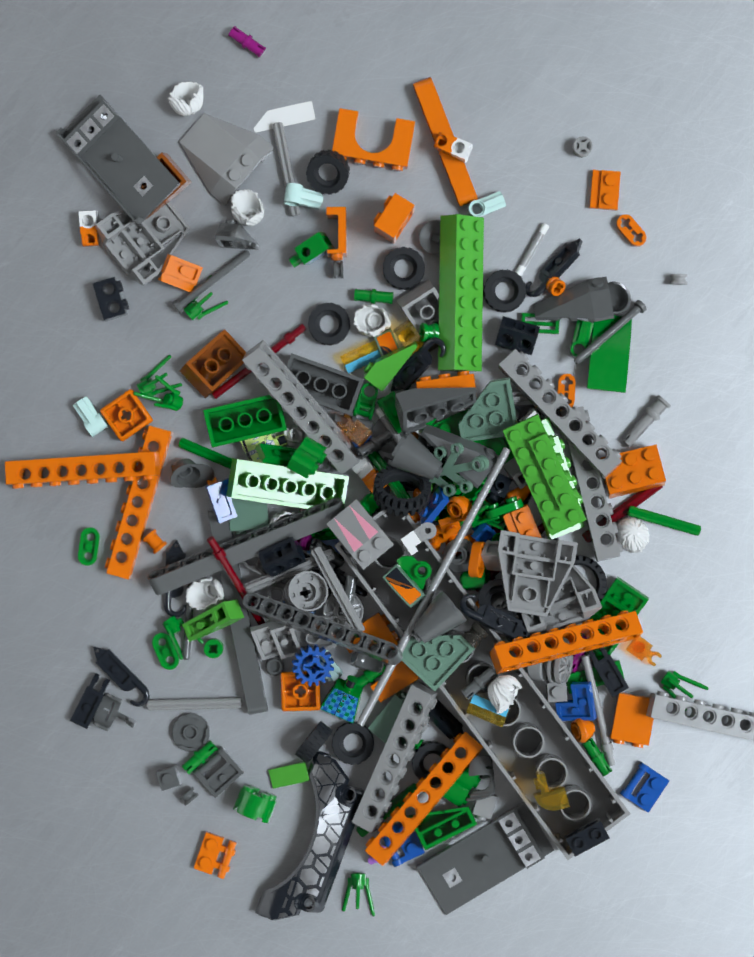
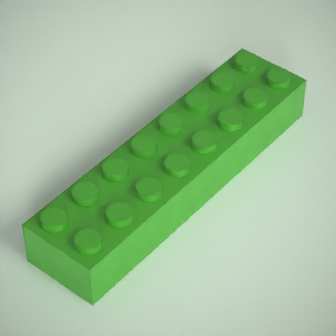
M460 214L440 216L439 338L444 342L446 352L443 357H440L441 347L438 345V370L457 372L482 371L483 217Z

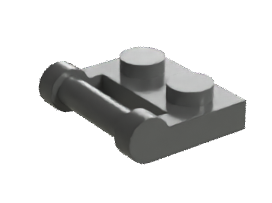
M222 746L203 766L193 771L194 775L215 798L244 773ZM224 758L226 763L207 779L204 774Z

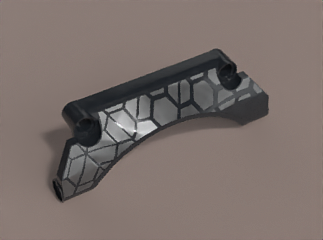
M319 750L314 755L308 769L316 802L313 836L308 850L297 868L280 884L263 891L255 913L270 920L297 916L301 910L312 913H320L324 910L355 827L352 820L365 791L362 788L348 785L350 779L338 762L331 758V755Z

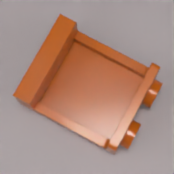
M326 207L327 219H338V249L327 250V257H331L333 261H341L343 257H347L346 207Z
M621 692L616 696V709L609 737L613 739L614 743L624 744L626 741L631 742L634 747L643 748L644 745L649 746L654 718L646 716L650 698Z

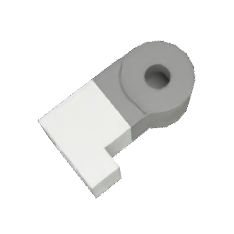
M425 522L400 540L412 556L418 552L415 546L425 539L433 538L436 535L437 529L433 523Z

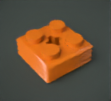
M131 389L100 410L120 441H125L153 421L139 398L133 394L134 391ZM124 411L131 412L130 420L122 418Z
M281 673L282 711L320 710V681L319 686L312 682L310 687L307 681L302 684L300 679H296V673ZM299 686L306 689L302 696L295 692Z

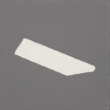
M312 101L268 110L254 127V132L273 129V124L277 122H282L284 127L315 120Z

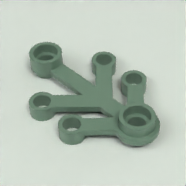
M454 443L450 447L451 454L440 476H447L459 485L461 492L468 493L472 491L473 484L463 479L457 473L473 469L477 472L485 471L489 467V460L487 457L480 455L475 457L472 462L454 465L459 454L464 451L461 443ZM444 446L435 448V457L441 461L447 455V449ZM435 477L433 480L430 479L431 484L435 483L441 487L446 496H452L456 493L455 485L448 484L441 477L438 479ZM465 484H467L468 490L465 489Z

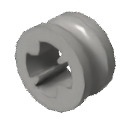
M670 274L672 278L671 285H687L685 280L687 274Z

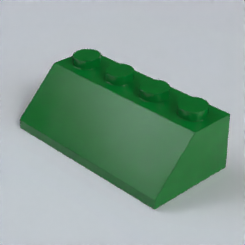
M270 395L203 410L212 448L287 430L281 404Z

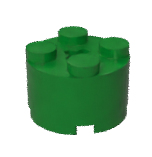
M252 785L241 787L233 810H237V813L253 820L262 818L263 823H269L277 803V796L269 792L260 793V789Z

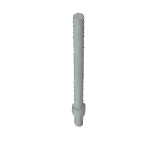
M586 654L581 656L587 682L591 681L596 719L602 739L601 747L602 751L605 752L608 765L613 766L616 764L612 751L614 747L609 739L589 655Z

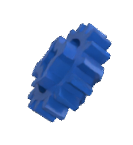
M308 644L306 650L301 647V654L295 653L297 660H292L294 665L292 670L293 673H296V679H300L302 684L307 681L310 687L312 682H315L316 686H319V681L325 683V677H331L329 671H334V667L331 665L334 663L333 658H330L331 653L329 651L326 652L324 646L319 649L317 644H315L314 648H311ZM319 655L325 659V662L320 660ZM301 668H302L303 670H306L307 675H305V674L301 671Z

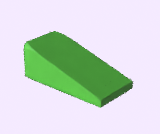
M304 761L268 770L273 789L310 781L307 764Z

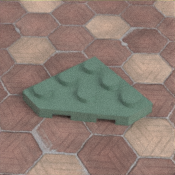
M510 377L489 381L476 399V402L472 404L459 422L461 438L478 441L505 437L502 430L518 423Z
M440 635L427 643L423 641L418 643L411 636L402 653L403 658L401 661L433 691H436L475 648L461 635Z

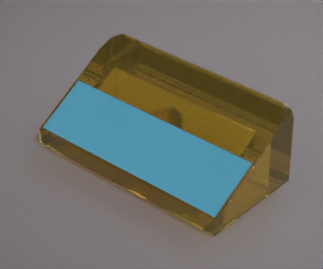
M375 340L340 356L348 374L382 357Z
M476 694L471 697L466 709V713L500 727H503L509 711L507 709L503 713L497 714L496 708L489 699Z

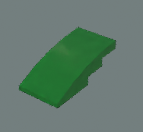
M614 315L613 319L593 322L591 344L623 316ZM632 319L590 355L587 389L626 393Z
M617 576L600 601L602 608L587 620L593 619L597 621L606 615H611V617L617 616L618 613L626 610L628 612L636 611L638 616L648 602L649 597ZM616 625L617 629L622 630L619 625ZM598 629L599 633L604 635V632ZM618 644L604 648L611 655ZM598 649L593 650L598 660L604 657Z

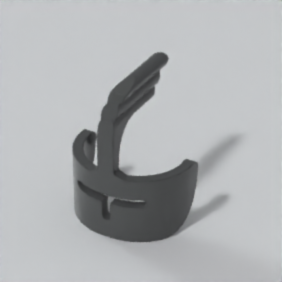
M109 693L104 694L102 702L93 718V724L105 731L110 729L116 717L126 721V724L132 728L136 725V721L119 713L122 699ZM114 702L115 704H114V707H113V709H112V711H111V713H110V716H109L108 720L105 721V719H106V717H107L109 711H106L104 708H107V709L110 710V708H111V706H112V703Z
M481 755L471 761L469 776L480 775L481 779L490 778V784L484 790L473 791L470 794V798H466V802L483 800L493 795L495 781L491 756Z

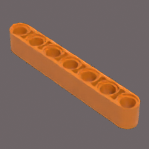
M428 77L413 83L414 91L434 142L439 132L454 136L432 78ZM438 150L459 206L461 207L474 200H478L465 163Z

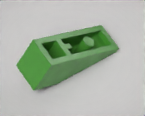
M413 341L377 358L373 363L369 362L363 370L365 372L364 378L383 391L418 347V343Z
M238 600L224 601L182 625L188 641L192 642L244 618Z

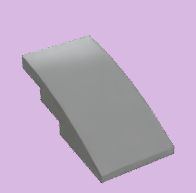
M308 618L304 619L301 625L307 624ZM274 621L250 627L262 661L279 655L282 660L294 656L295 653L301 654L300 648L302 647L306 650L308 644L311 648H314L315 644L318 645L319 649L324 646L326 650L337 647L334 643ZM326 625L320 626L319 632L323 631Z

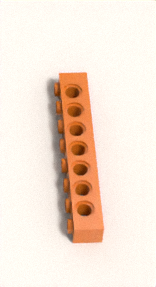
M149 425L148 429L145 428L142 439L145 441L143 447H139L138 453L151 452L149 444L156 441L159 444V449L156 452L159 453L161 476L173 432ZM138 462L137 466L135 465L137 472L142 470L141 462ZM155 476V480H147L148 486L145 489H141L138 485L139 480L143 477H136V481L128 485L126 495H129L127 503H123L121 513H123L122 521L118 520L115 530L118 532L117 538L112 540L110 550H113L111 558L108 557L105 564L107 574L128 580L131 579L160 476ZM137 496L143 500V504L139 508L133 504V500ZM130 515L137 517L138 521L135 526H131L128 523ZM126 533L132 536L130 544H125L122 540L123 535ZM119 552H124L127 555L124 563L119 562L117 559Z
M158 452L5 461L6 485H12V489L24 488L26 484H31V487H43L42 483H49V486H61V482H68V485H79L80 481H87V484H96L98 480L105 479L106 483L117 482L118 478H124V481H136V477H143V480H155V476H160V457ZM141 462L142 470L137 472L135 465ZM119 463H122L124 466L121 473H118L116 470ZM103 464L105 471L100 475L98 467ZM84 465L86 467V473L83 476H81L79 473V469L81 466ZM63 467H66L67 474L66 476L62 477L61 469ZM45 468L49 471L46 478L42 476V471ZM28 469L30 476L28 479H25L24 472Z
M626 610L618 613L617 616L611 617V615H606L597 621L590 619L584 621L581 625L576 626L574 623L566 626L565 629L559 630L554 628L545 634L538 632L530 635L529 638H515L509 643L501 641L494 644L489 654L496 674L638 639L643 633V629L636 611L628 612ZM616 625H619L622 630L617 629ZM598 629H601L604 635L599 633ZM580 633L586 635L587 639L582 638ZM563 638L568 639L569 644L565 643ZM545 642L550 643L552 648L547 647ZM527 646L531 647L534 650V653L530 652L527 649ZM509 651H513L516 657L511 656Z
M464 732V734L459 733L453 740L455 743L453 747L445 749L441 754L442 760L438 764L435 762L429 768L430 774L426 779L422 777L415 785L417 787L415 792L407 794L403 799L404 805L401 808L397 807L390 815L393 818L388 823L384 822L378 829L380 833L377 837L374 838L372 836L365 844L367 847L365 851L380 865H386L467 769L471 761L483 750L484 747L467 732ZM458 748L466 750L464 758L456 757L455 752ZM452 763L453 771L445 773L443 771L444 764ZM435 777L441 780V785L438 788H432L430 784L431 780ZM422 792L428 794V801L425 803L418 801V795ZM409 807H413L416 810L413 818H408L405 814L406 809ZM396 822L403 824V830L400 833H395L393 830V825ZM383 837H388L391 841L390 846L387 848H383L380 844Z

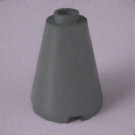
M407 431L405 433L407 438L403 436L391 454L394 456L393 461L388 460L387 464L431 480L435 477L438 479L444 470L441 467L443 463L415 436Z
M441 591L413 626L414 632L412 635L418 643L421 641L427 643L462 625L467 619L457 609L451 599Z

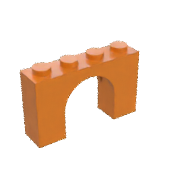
M339 108L332 151L342 154L345 160H354L355 164L365 165V162L373 163V167L384 168L385 165L392 167V170L403 171V169L408 168L415 121L396 118L391 144L381 152L370 153L363 150L355 138L359 112Z
M378 612L362 622L365 627L364 633L394 643L396 646L399 644L397 641L400 638L395 630L390 631L387 626L390 622L385 614L380 615ZM360 637L353 641L354 645L359 643ZM401 661L396 664L378 700L381 703L418 680L419 676ZM379 680L370 685L373 691Z

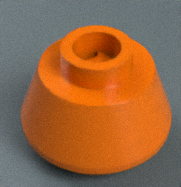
M465 496L451 497L447 503L449 515L457 521H464L472 508L471 501Z
M577 718L571 723V733L577 742L585 743L595 732V725L590 720L584 721Z

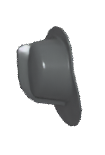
M185 458L171 464L172 475L170 482L172 486L177 488L203 487L208 485L207 480L212 481L214 478V471L210 466L196 464L191 459Z

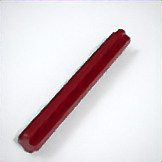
M663 486L636 493L613 510L611 515L612 522H618L627 515L629 506L638 507L661 490ZM605 517L597 522V525L605 526ZM589 529L582 534L587 543L591 542Z

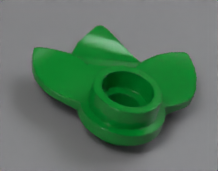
M413 556L398 558V565L422 590L425 580L430 577L432 572L429 563L417 561ZM420 567H424L426 570L423 574L418 572Z

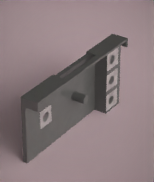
M99 95L66 129L60 127L55 132L137 224H141L180 185L177 179L102 95ZM143 183L147 184V188L145 190L141 189V185Z
M524 801L454 845H449L416 865L417 870L423 876L445 915L524 868H530L554 851ZM507 820L512 821L510 826L505 825ZM520 836L522 837V841L516 842L515 838ZM527 853L532 854L530 858H525V855ZM454 874L456 879L450 881L449 875Z

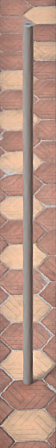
M504 447L401 638L397 647L402 653L414 632L413 626L429 605L510 453L508 448ZM388 664L356 722L357 724L364 726L396 665Z

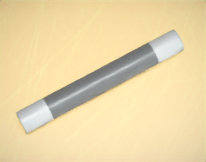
M543 223L517 267L515 272L519 276H522L549 228L547 224Z
M377 408L374 410L386 429L392 433L395 442L398 444L402 437L395 432L381 408Z

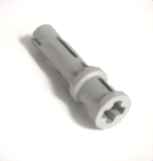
M660 395L656 397L657 400L650 407L646 408V413L622 438L629 447H632L654 421L660 419L659 416L666 408L671 407Z

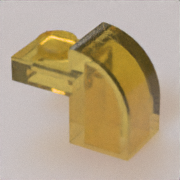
M409 319L393 329L397 339L404 347L415 341L418 343V347L415 349L417 351L424 344V342L420 341V335Z
M536 772L537 778L533 779L536 790L540 789L541 791L533 794L537 803L550 811L570 807L565 787L559 786L549 789L544 772Z

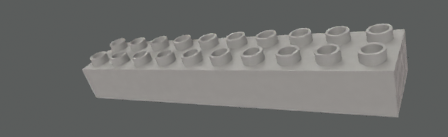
M386 509L385 511H380L372 518L394 545L364 570L341 542L334 546L403 637L422 599L410 608L388 585L383 576L398 564V558L411 556L400 539L418 526L409 514L403 516L400 513L399 516H396L395 512L389 514ZM427 539L415 546L418 552L412 555L417 561H426L431 566V575L425 580V585L422 589L425 594L443 562ZM424 567L418 569L420 574L426 571ZM448 568L429 605L437 594L443 591L457 609L461 611L460 600L467 592ZM471 598L467 599V607L477 611L478 607ZM462 613L467 621L442 635H461L475 649L443 682L440 689L566 859L569 860L574 854L564 837L565 835L597 818L601 820L607 832L629 816L630 812L523 668L498 674L499 676L511 675L522 686L513 700L514 704L509 706L510 709L506 717L470 703L472 697L467 700L461 690L469 685L475 676H480L490 666L495 670L489 652L494 647V644L502 640L496 631ZM491 682L485 686L484 690L481 689L475 695L490 701L488 686Z

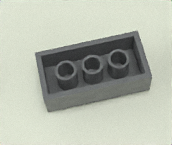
M291 353L287 368L318 404L352 416L364 379Z

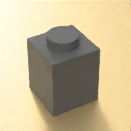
M177 764L156 772L162 791L182 784Z

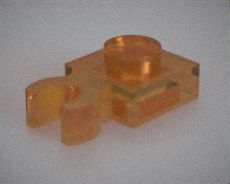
M345 414L344 417L348 422L341 424L338 421L337 424L340 429L347 430L344 434L361 447L371 436L372 431L358 419L353 423L351 417Z
M641 636L638 639L632 640L626 648L627 651L641 661L646 657L648 663L652 666L656 665L652 662V656L662 657L659 652L651 651L650 649L653 645Z

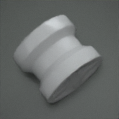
M584 136L577 138L572 147L573 153L581 158L588 156L593 146L591 140Z

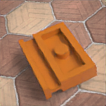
M592 170L590 209L618 210L621 172Z
M167 254L161 270L162 274L158 280L192 292L203 267Z
M528 504L501 515L509 532L542 538Z

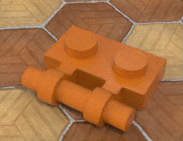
M451 516L438 520L439 525L435 526L437 529L436 535L429 539L435 551L440 549L441 543L445 542L447 545L451 540L455 539L461 528L459 521Z
M206 831L194 869L212 875L213 869L217 868L219 869L217 877L224 879L226 872L230 870L229 864L232 856L235 855L237 842L230 840L228 846L222 845L225 837ZM220 851L225 853L222 863L217 861Z

